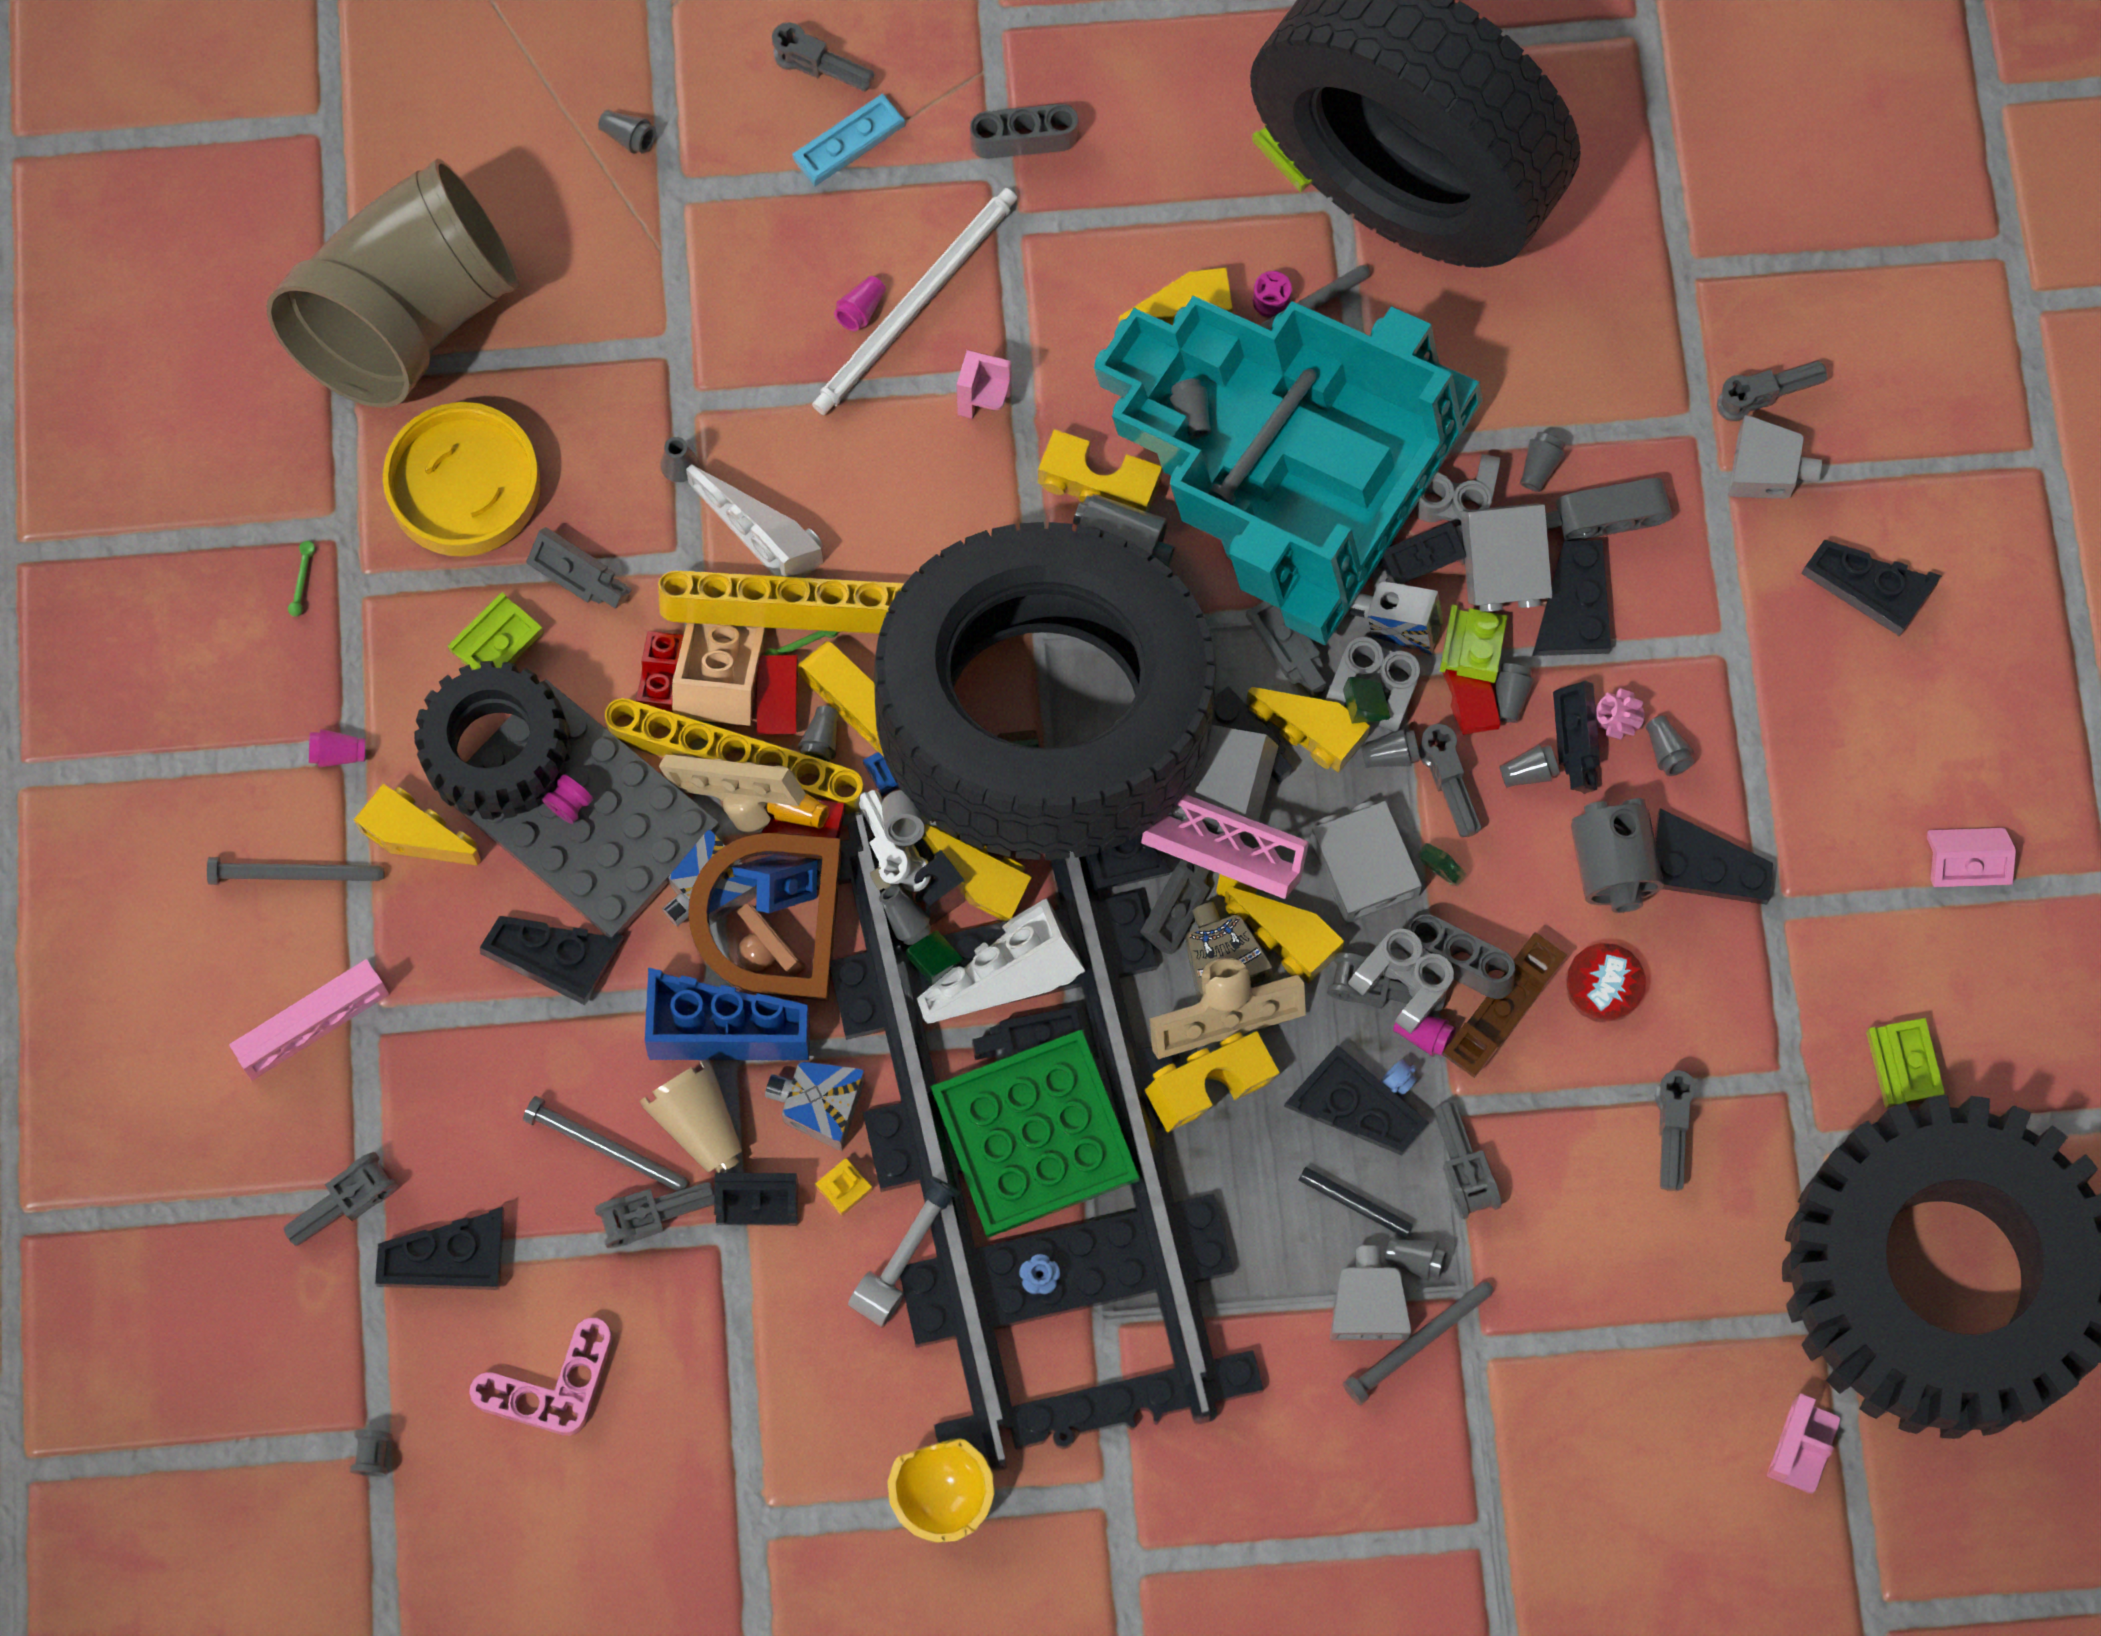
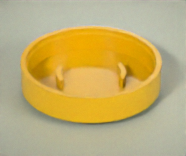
M455 402L443 404L414 417L399 431L392 441L383 466L384 493L391 512L400 528L420 546L448 556L479 555L509 542L530 520L540 494L539 466L528 436L513 419L503 412L478 403Z

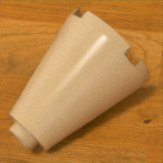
M707 1058L700 1062L704 1068L702 1071L697 1073L695 1068L691 1067L654 1090L653 1094L656 1097L654 1101L650 1102L647 1097H644L639 1102L708 1173L713 1169L717 1173H724L739 1163L736 1155L742 1152L713 1066Z

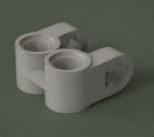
M1482 454L1476 481H1466L1461 484L1451 482L1445 475L1440 474L1438 470L1414 507L1415 515L1426 522L1435 523L1441 520H1448L1459 526L1462 525L1461 511L1468 510L1462 505L1463 502L1473 501L1479 505V509L1490 508L1501 458ZM1428 493H1435L1439 495L1442 500L1439 502H1430L1424 497V495Z
M1356 638L1345 649L1326 700L1338 702L1344 707L1346 706L1343 688L1348 677H1359L1380 682L1384 694L1389 696L1387 706L1390 719L1380 721L1379 726L1396 732L1401 726L1416 688L1420 673L1419 663L1408 652H1393L1385 649L1372 638ZM1360 654L1367 655L1373 664L1366 668L1359 667L1353 662V657ZM1395 668L1403 669L1408 673L1409 679L1402 682L1395 681L1389 675V671Z
M1400 928L1392 930L1386 935L1349 980L1348 985L1364 997L1383 975L1404 983L1413 998L1405 1006L1395 1022L1409 1034H1412L1444 997L1453 980L1454 970L1451 963L1445 957L1439 954H1431L1424 949L1419 937L1414 932ZM1397 948L1403 950L1407 954L1408 959L1399 960L1391 954L1390 949ZM1429 973L1434 975L1438 979L1439 984L1430 985L1426 983L1422 974Z

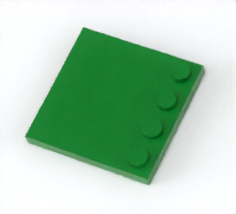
M1082 1030L931 1086L987 1238L1140 1181Z

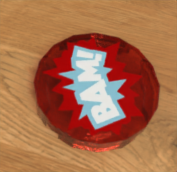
M1599 943L1586 947L1574 957L1566 973V988L1570 1003L1581 1015L1595 1022L1625 1019L1637 1009L1645 993L1646 976L1641 962L1631 951L1617 944Z

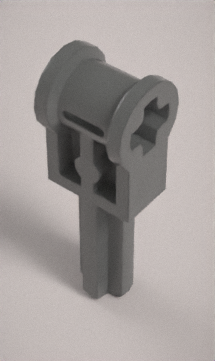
M791 22L782 23L773 30L774 59L781 68L787 70L798 69L816 78H819L821 73L862 91H867L872 86L875 73L872 70L827 51L826 42L805 34L797 24Z
M1817 361L1773 375L1772 370H1768L1749 377L1743 375L1732 376L1723 384L1722 393L1717 401V410L1726 420L1733 422L1741 421L1749 412L1773 405L1777 397L1825 383L1827 381L1826 368L1821 362Z
M1433 724L1423 733L1419 747L1420 760L1425 766L1430 768L1438 792H1443L1459 836H1473L1481 831V825L1462 779L1464 770L1455 750L1457 744L1456 734L1447 725ZM1436 742L1438 747L1445 746L1444 751H1439L1437 746L1431 747V743Z
M1345 952L1335 954L1334 962L1337 964L1333 984L1329 985L1327 994L1331 997L1378 1008L1383 1007L1386 999L1408 1004L1413 998L1404 983L1397 979H1390L1385 975L1363 997L1348 985L1347 978L1350 972V980L1367 958ZM1446 993L1433 1010H1442L1446 999Z
M1680 1070L1667 1073L1655 1092V1102L1660 1109L1659 1135L1662 1136L1660 1187L1667 1191H1680L1684 1187L1686 1132L1689 1129L1690 1102L1696 1093V1083L1692 1076ZM1671 1086H1676L1677 1092L1682 1094L1680 1099H1674L1673 1092L1669 1091Z
M1454 1102L1438 1105L1434 1108V1115L1450 1160L1444 1162L1443 1170L1460 1218L1462 1220L1469 1218V1213L1492 1207L1494 1210L1501 1208L1500 1194L1484 1151L1473 1153L1457 1105Z
M376 1152L360 1157L345 1171L326 1183L325 1186L331 1194L285 1225L283 1228L284 1232L292 1244L295 1246L302 1244L343 1214L353 1221L374 1205L387 1199L397 1190V1182L387 1177L378 1163L379 1156ZM369 1174H370L371 1177L374 1179L375 1185L373 1184V1182H372L371 1179L369 1178V1176H368Z
M708 1182L654 1199L651 1189L625 1197L605 1201L596 1206L594 1210L597 1216H601L607 1235L604 1241L607 1248H617L639 1239L662 1233L661 1221L714 1205L715 1193L712 1185ZM615 1216L618 1217L621 1229L617 1227Z

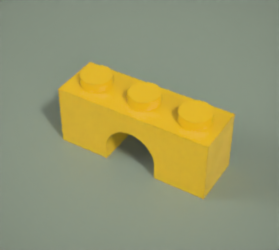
M1055 429L1053 430L1038 467V484L1042 485L1046 491L1056 495L1066 493L1078 497L1083 503L1087 495L1092 497L1093 494L1146 512L1150 511L1161 483L1162 467L1160 465L1126 454L1118 471L1111 475H1098L1093 473L1086 465L1090 456V441Z
M1257 1031L1243 1037L1241 1032L1233 1034L1220 1043L1222 1048L1211 1053L1208 1048L1201 1049L1186 1059L1188 1064L1176 1068L1173 1063L1153 1074L1155 1080L1145 1089V1092L1167 1133L1200 1118L1213 1105L1205 1091L1204 1084L1206 1079H1215L1222 1082L1228 1088L1235 1101L1267 1086L1280 1074Z

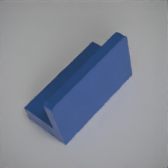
M771 855L733 866V875L757 879L756 911L771 913L817 899L818 860L795 856Z

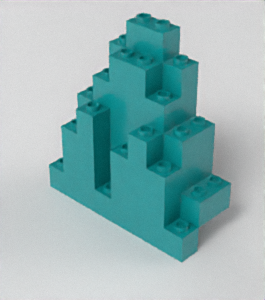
M1192 296L1187 305L1177 311L1173 325L1133 308L1127 319L1120 321L1115 330L1114 338L1106 349H1102L1099 352L1094 363V371L1100 387L1121 397L1116 402L1112 413L1118 435L1158 454L1163 472L1171 476L1170 486L1182 521L1221 539L1226 556L1232 561L1240 590L1280 608L1286 627L1325 646L1483 401L1479 381L1439 364L1432 325L1392 306L1384 318H1379L1375 322L1371 336L1293 301L1290 302L1284 313L1280 312L1275 317L1270 331L1196 296ZM1308 368L1313 369L1316 372L1315 382L1235 491L1236 501L1234 504L1230 505L1209 495L1208 492L1214 484L1221 485L1301 373ZM1199 379L1202 386L1207 388L1211 433L1200 439L1189 438L1187 416L1176 412L1170 401L1172 396L1171 388L1183 380Z

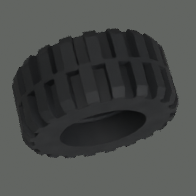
M484 661L480 663L481 668L472 670L469 664L459 668L461 675L454 679L450 675L444 677L439 681L441 689L438 693L430 690L424 699L428 709H420L416 718L419 729L414 732V743L418 749V759L434 791L439 792L444 802L449 806L456 804L459 811L468 816H472L475 811H479L482 819L494 820L495 813L503 812L505 819L517 816L516 809L525 806L529 812L538 807L537 798L541 795L545 797L547 793L555 791L553 781L559 780L567 772L564 761H568L571 758L572 748L569 743L571 735L559 700L555 698L553 690L545 681L539 682L536 673L527 668L519 673L516 664L503 662L502 668H496L493 661ZM507 713L515 715L527 723L530 731L528 741L521 753L507 764L495 768H478L463 762L458 755L457 747L463 732L471 723L485 715Z

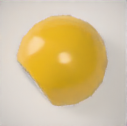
M953 1439L907 1452L896 1458L888 1479L889 1503L898 1521L913 1535L932 1542L957 1541L973 1533L988 1516L994 1497L993 1474L984 1456L964 1439Z

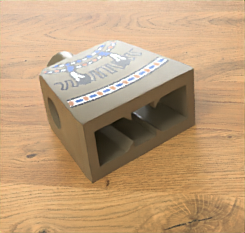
M1213 902L1202 904L1193 909L1192 913L1198 929L1186 934L1185 944L1198 1002L1203 997L1201 974L1205 966L1213 960L1234 958L1243 962L1246 969L1250 971V985L1270 978L1271 965L1239 915L1221 920Z

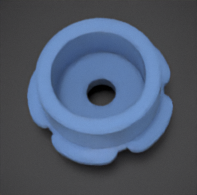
M1400 1060L1388 1070L1381 1079V1082L1392 1092L1402 1096L1417 1081L1412 1075L1416 1067L1414 1065L1410 1067L1403 1060Z
M1046 1255L1032 1256L1031 1260L1025 1261L1020 1268V1277L1023 1278L1022 1285L1032 1294H1048L1052 1292L1057 1286L1056 1280L1060 1277V1269L1057 1263L1051 1262ZM1038 1271H1042L1044 1273V1276L1042 1278L1036 1277V1273Z

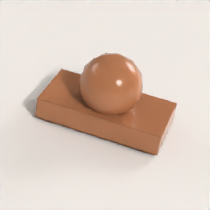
M746 903L737 911L754 932L744 937L738 946V959L742 966L754 972L763 971L769 968L776 959L786 972L794 976L805 968V963L762 912L756 911V906Z

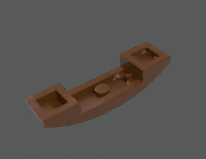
M1534 932L1514 958L1515 984L1512 992L1501 999L1486 997L1468 1022L1464 1023L1442 1052V1055L1475 1078L1535 1002L1566 959L1567 954Z

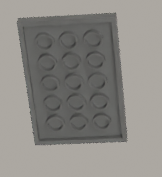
M545 679L544 681L553 690L555 698L560 702L570 730L571 738L569 743L572 750L570 760L564 761L567 769L565 775L585 788L593 797L592 802L578 811V819L574 824L564 821L552 812L543 802V795L536 799L538 807L528 812L525 806L516 809V817L505 819L503 812L495 813L494 820L482 819L479 811H475L472 816L463 815L608 938L614 939L618 934L621 935L669 883L668 878L704 833L709 829L715 833L720 828L717 820ZM511 715L466 763L478 768H495L509 763L521 753L528 741L530 731L527 723L523 719ZM558 780L553 781L555 789L558 787Z

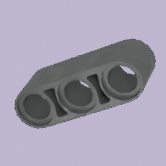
M1066 104L985 111L978 113L970 122V145L972 151L977 156L985 159L1062 152L1071 149L1076 144L1078 138L1077 113ZM1066 125L1069 128L1064 131H1058L1053 127ZM1022 128H1026L1031 130L1032 132L1023 135L1017 133L1016 131ZM984 132L994 134L991 138H982L979 135Z
M1649 478L1574 492L1560 497L1555 502L1562 522L1561 527L1564 539L1567 541H1578L1654 527L1668 522L1673 517L1664 480L1661 478Z
M1429 914L1420 915L1410 923L1409 930L1418 937L1431 935L1436 938L1430 943L1421 942L1422 947L1431 954H1439L1445 957L1451 963L1454 970V980L1493 999L1504 998L1512 992L1515 984V963L1508 953L1436 916ZM1464 952L1471 957L1465 961H1458L1452 956L1456 953ZM1493 970H1499L1504 972L1506 976L1501 979H1494L1487 974Z

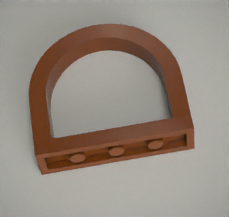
M778 833L754 834L731 842L708 860L698 874L692 888L689 901V926L696 948L707 965L716 974L733 986L755 994L829 1001L831 961L833 960L843 845L841 839ZM768 854L822 859L811 978L764 975L749 972L733 964L719 950L710 929L709 906L715 887L725 873L733 866L748 858Z

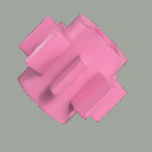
M1619 688L1617 695L1607 692L1596 708V717L1599 721L1597 726L1605 729L1607 736L1620 740L1624 733L1631 736L1635 735V732L1642 726L1644 721V710L1641 707L1643 701L1635 699L1633 692Z

